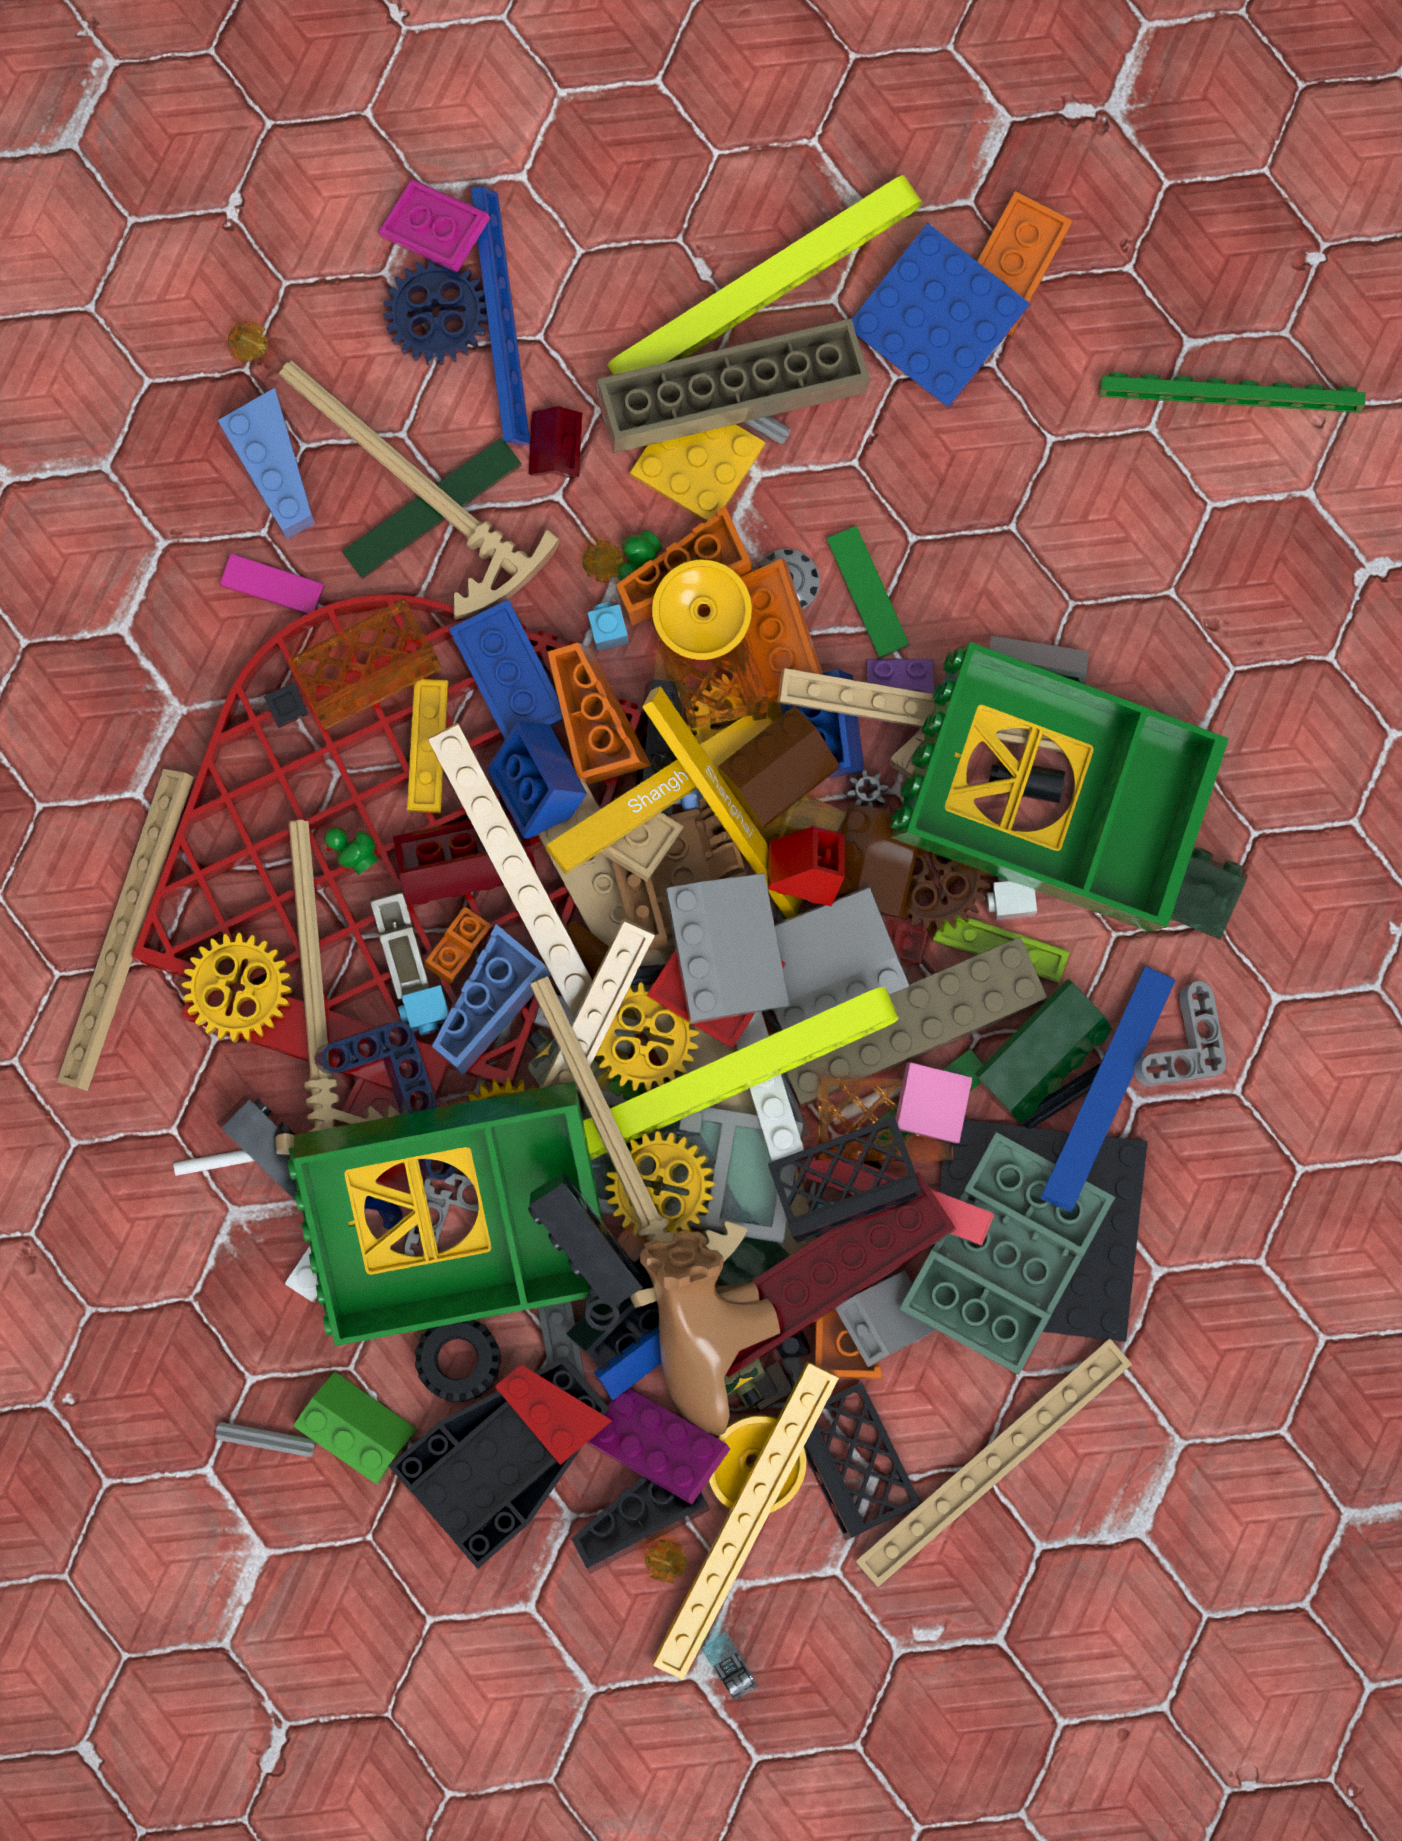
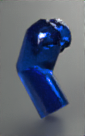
M371 1196L366 1197L364 1209L377 1210L384 1220L383 1226L385 1229L390 1230L403 1219V1212L397 1204Z

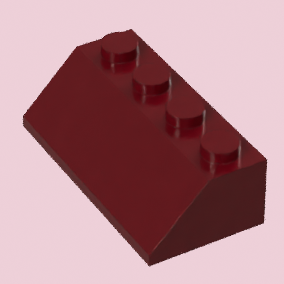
M505 812L537 873L530 838H523L510 812ZM470 820L393 836L398 871L407 906L426 904L430 901L447 897H459L466 893L491 890L504 885Z

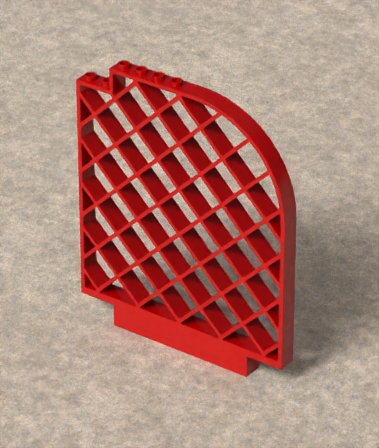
M377 594L331 603L311 611L283 628L266 642L243 668L230 689L219 715L133 951L132 958L135 961L192 980L184 971L185 969L195 970L196 966L193 963L178 959L179 957L211 943V939L217 940L223 937L224 934L228 935L231 942H235L231 932L278 911L297 951L278 960L285 961L287 964L280 972L301 963L299 938L284 909L285 906L295 902V891L293 889L278 896L259 857L289 842V828L253 845L234 805L281 783L298 820L309 822L310 845L324 872V875L313 879L314 891L317 892L330 885L349 924V927L320 940V953L355 937L374 976V979L330 1000L327 999L323 990L328 1043L377 1027L333 1011L379 988L395 1021L402 1022L395 1003L386 985L393 982L390 971L382 975L380 974L361 933L377 926L375 917L372 915L355 923L336 883L356 872L353 868L342 866L330 871L312 830L358 808L377 847L374 853L379 859L375 863L383 860L396 889H403L389 859V856L396 853L394 841L384 846L382 845L364 805L409 784L410 767L391 729L412 719L413 705L385 717L367 678L413 657L423 679L432 680L419 653L452 638L449 628L471 618L458 619L413 641L397 608L422 610L454 619L453 606L422 597ZM389 608L406 645L360 666L337 616L360 610ZM330 619L354 670L308 691L286 644L306 630ZM521 624L522 627H523V629H524V631H525V630H526V626L523 625V624ZM525 631L531 645L534 646L535 653L538 658H542L555 685L547 652L568 645L558 642L557 636L545 631H539L538 635ZM570 641L569 645L575 644V643H578V642ZM279 649H281L302 692L300 696L305 707H309L327 744L326 747L282 768L262 728L275 722L273 715L269 710L256 716L245 694L252 679ZM473 676L449 687L447 702L478 688ZM361 682L379 721L333 743L314 703ZM619 699V703L627 719L631 720L630 725L637 735L642 721V711L637 710L638 705ZM241 700L250 720L228 730L235 710ZM447 712L446 726L448 728L454 724ZM497 727L468 742L473 752H476L503 739V736ZM256 731L275 771L229 793L215 765L222 747ZM385 732L404 773L358 794L339 754ZM571 755L568 757V759L574 768L573 758ZM333 757L352 798L305 819L287 779ZM212 775L222 796L200 806ZM622 775L602 780L606 792L599 806L600 809L613 802ZM496 791L495 794L499 802H504L499 791ZM464 807L438 820H435L432 813H425L429 824L415 831L461 822L469 817ZM228 808L247 848L201 870L188 843L193 824ZM538 836L530 839L533 851L543 846ZM184 852L194 873L172 883ZM253 859L272 900L225 921L207 881ZM200 884L219 925L173 947L160 920L165 901ZM563 887L548 894L553 905L568 898L561 917V921L566 928L571 922L576 906L566 887ZM471 892L464 894L472 912L483 919ZM415 904L407 907L411 920L427 951L426 954L421 956L424 964L425 960L432 953L433 948L413 909L421 904ZM517 910L489 923L492 925V928L485 937L487 943L496 924L504 929L522 920ZM155 929L166 949L165 954L149 949ZM243 960L241 965L242 974L247 967L245 960ZM259 969L251 973L250 983L256 985L266 980V971ZM439 977L453 1004L448 1007L450 1013L458 1000L451 985ZM238 980L236 985L231 984L229 986L233 991V998L226 1010V1016L232 1014L236 993L245 989L241 984V980ZM217 990L210 993L207 1000L208 1005L211 1007L220 1006L224 1001V993ZM283 995L282 998L290 1003L289 1006H279L278 1008L284 1016L283 1019L273 1016L271 1020L275 1028H269L266 1024L262 1026L264 1035L262 1037L255 1030L251 1031V1040L249 1042L309 1062L304 1001ZM535 995L529 1011L525 1005L520 1010L525 1022L519 1038L486 1054L482 1053L465 1074L490 1083L496 1078L499 1086H504L506 1078L510 1077L513 1087L527 1047L526 1042L531 1036L540 1007ZM250 1000L244 1001L239 1008L240 1015L243 1017L253 1015L256 1011V1003ZM186 1002L181 1017L186 1021L195 1023L200 1014L190 1015L187 1010L194 1003ZM206 1022L201 1026L207 1027L208 1023ZM390 1031L389 1041L394 1046H398L401 1043L402 1034L400 1031L399 1034ZM415 1031L414 1036L419 1034V1031ZM243 1033L239 1034V1039L247 1041ZM362 1038L358 1042L357 1049L359 1054L366 1057L370 1053L371 1045L366 1039ZM416 1040L436 1100L439 1097L448 1069L457 1070L441 1058L432 1045ZM330 1049L328 1051L329 1063L334 1068L338 1065L340 1058L337 1051ZM514 1052L507 1071L488 1065ZM383 1058L340 1072L355 1079L359 1077L367 1082L393 1089ZM403 1060L399 1066L400 1074L404 1078H408L412 1074V1065L407 1060ZM414 1092L411 1095L423 1099L418 1092Z

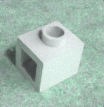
M999 877V882L992 885V892L986 894L988 911L995 912V920L1035 916L1037 913L1035 889Z

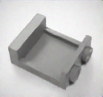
M906 1271L856 1294L836 1308L837 1313L868 1367L936 1331L932 1327L899 1310L913 1285Z

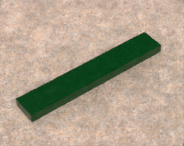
M501 437L436 485L463 508L522 465ZM419 496L342 552L360 578L364 579L446 519Z

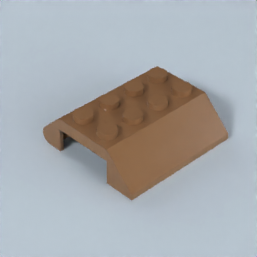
M704 798L699 799V808L668 816L684 826V828L648 882L611 860L627 920L655 934L648 948L649 950L669 951L675 949L665 895L666 888L703 881L747 876L746 873H743L745 867L741 852L728 832H721L714 836L713 832L723 827V825Z

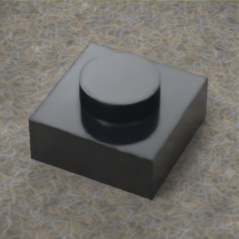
M295 683L264 696L278 728L309 715Z

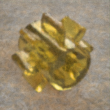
M245 321L243 325H235L228 336V345L234 348L231 356L243 363L245 360L251 363L253 359L259 360L262 358L269 344L268 339L263 336L265 328L253 321L251 323Z
M596 541V546L587 547L582 558V564L588 577H595L596 582H609L610 576L618 577L617 570L623 564V556L618 546H610V541Z
M660 1539L658 1546H653L648 1550L645 1564L647 1569L652 1571L650 1578L672 1584L674 1577H680L684 1574L687 1568V1557L681 1552L683 1547L681 1544Z

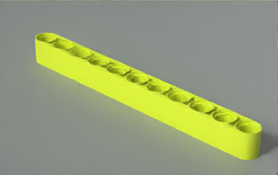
M904 175L893 179L620 353L608 363L607 367L613 375L688 357L915 212L922 205V200Z
M879 987L612 1107L610 1111L625 1143L628 1144L631 1139L637 1140L641 1138L642 1134L655 1132L896 1022L899 1017L886 987ZM592 1118L584 1120L590 1158L593 1160L608 1152Z

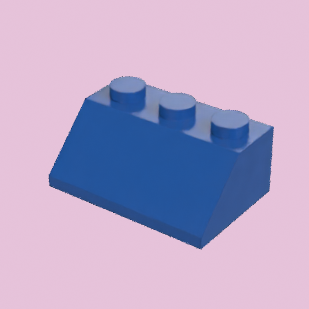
M839 669L823 672V675L853 680L852 674ZM780 703L781 716L794 707V705ZM796 706L817 728L840 766L828 778L861 773L865 770L857 716Z
M517 720L487 768L523 838H531L572 818L587 794L555 733L548 724Z

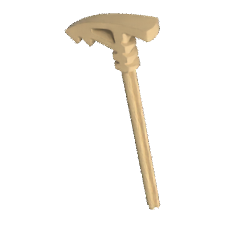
M292 360L289 363H285L283 369L278 374L281 378L467 537V546L471 550L480 548L479 557L481 559L492 558L482 583H477L472 578L468 579L467 598L462 597L458 592L454 593L453 610L455 620L479 614L508 600L525 586L555 554L560 539L549 530H546L532 557L524 551L514 552L515 543L512 541L503 543L504 534L501 531L490 532L492 524L489 521L482 523L476 520ZM501 568L512 576L500 588L491 590Z
M304 820L289 822L310 1065V1079L304 1085L305 1090L312 1093V1096L306 1099V1105L313 1108L314 1111L307 1115V1120L315 1124V1128L308 1132L334 1128L335 1125L345 1126L384 1117L372 1106L364 1110V1118L334 1109L333 1105L340 1101L339 1096L332 1093V1089L338 1086V1080L334 1079L331 1074L321 1072L315 1064L314 1057L316 1051L322 1045L327 1044L328 1040L309 822ZM327 1052V1054H326V1061H327L328 1065L330 1066V1063H329V1052ZM392 1106L384 1109L385 1118L401 1115ZM288 1133L277 1135L275 1137L276 1153L289 1155V1148L294 1147L295 1135Z
M548 976L530 984L640 1221V1227L637 1231L638 1235L647 1236L648 1242L653 1240L661 1242L672 1241L674 1239V1232L667 1233L665 1229L669 1224V1220L667 1217L660 1216L653 1204ZM728 1221L721 1224L725 1235L710 1230L702 1233L706 1238V1246L710 1250H718L723 1256V1262L735 1251L748 1231L747 1228ZM654 1288L639 1290L630 1296L635 1308L657 1301Z

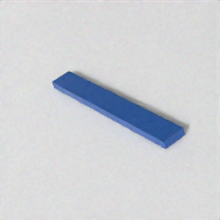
M483 186L471 188L473 207L486 212L491 217L477 240L503 441L523 446L530 444L499 198L497 192Z
M1147 966L1144 967L1040 1197L1041 1199L1068 1212H1072L1132 1079L1135 1063L1141 1058L1175 983V979Z

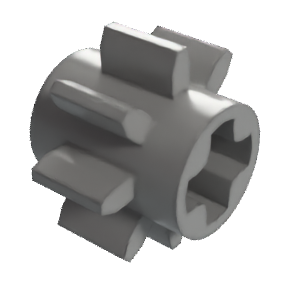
M863 770L862 778L859 781L855 778L850 779L851 785L856 789L847 792V798H855L857 801L855 805L873 807L876 803L884 806L885 799L880 796V793L888 791V785L880 786V773L876 774L873 778L868 776L866 770ZM864 785H869L870 790H876L873 792L872 798H866L865 793H859L862 792Z

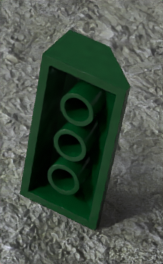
M1067 979L975 1073V1076L992 1101L1020 1124L1025 1118L1032 1116L1036 1112L1039 1104L1049 1094L1058 1090L1062 1080L1072 1070L1078 1069L1083 1064L1085 1057L1096 1046H1100L1105 1042L1112 1028L1100 1010L1070 979Z

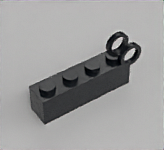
M563 1171L530 1193V1207H528V1211L538 1225L543 1223L550 1232L548 1237L553 1246L558 1251L563 1249L570 1258L568 1263L573 1272L578 1277L583 1275L589 1283L588 1289L590 1292L586 1297L585 1309L587 1323L596 1330H608L618 1322L620 1303L643 1288V1274ZM597 1304H607L612 1309L601 1313L593 1307ZM592 1317L599 1320L612 1319L606 1323H598Z

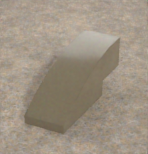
M403 889L370 897V903L398 1000L402 999L403 995L430 988Z

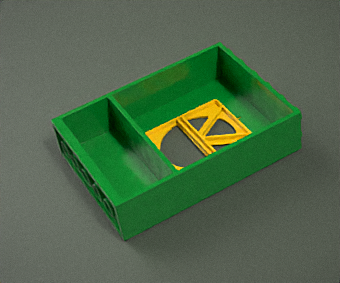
M972 642L954 649L953 653L949 652L942 668L943 671H946L943 683H938L933 693L932 702L936 703L932 715H927L922 727V733L925 734L922 746H917L911 760V765L915 766L911 778H906L901 790V796L904 797L901 809H896L890 823V828L894 829L891 838L1035 889L1036 891L1148 932L1167 928L1229 738ZM1008 728L1029 730L1020 762L1016 760L996 736L997 731ZM1042 735H1044L1063 751L1071 765L1074 776L1073 797L1066 812L1052 825L1037 831H1013L1011 829ZM981 741L985 742L1014 778L969 786L966 781L967 765L975 747ZM1009 792L999 824H995L985 817L974 803L975 798Z
M575 1082L294 1136V1147L289 1148L290 1160H288V1167L291 1179H296L297 1191H295L298 1211H303L304 1222L302 1223L305 1242H310L311 1254H309L311 1270L313 1274L317 1273L318 1285H316L318 1301L320 1305L324 1304L325 1315L323 1316L325 1332L327 1336H333L335 1346L585 1299L590 1292L588 1289L589 1283L583 1275L578 1277L573 1272L568 1263L570 1258L563 1249L558 1251L553 1246L548 1237L550 1232L544 1224L538 1225L528 1211V1207H530V1193L564 1171L603 1222ZM418 1159H434L456 1167L470 1179L478 1197V1215L470 1232L458 1244L440 1253L437 1250ZM399 1163H404L411 1194L377 1184L376 1179L389 1168ZM367 1196H371L413 1209V1211L380 1238H376L370 1231L365 1219V1199ZM418 1224L424 1252L423 1256L402 1254L390 1249L391 1245Z

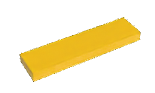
M415 679L408 812L441 813L444 769L428 738L446 729L448 680Z

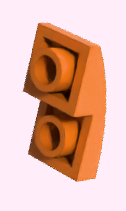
M464 907L446 930L442 940L425 960L424 966L449 984H452L480 946L492 925L467 907Z

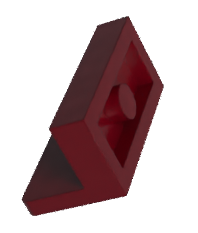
M560 406L532 413L529 475L540 476L551 473L566 478L579 477L583 413Z

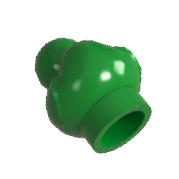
M643 530L639 535H630L622 541V550L629 562L619 566L617 570L619 581H622L649 560L653 561L657 558V553L662 549V544L654 534Z
M332 827L325 834L326 851L337 850L338 863L342 867L353 868L357 875L368 869L379 859L374 853V839L363 831L357 832L356 838L347 843V834L342 828Z

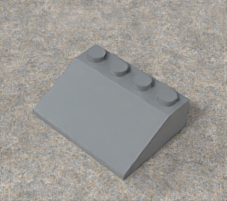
M765 873L666 888V901L689 1024L789 1007Z
M870 886L835 899L832 906L822 904L774 924L781 961L786 963L783 968V974L789 1000V1007L774 1009L782 1030L870 990L886 987L888 994H892L909 987L907 973Z

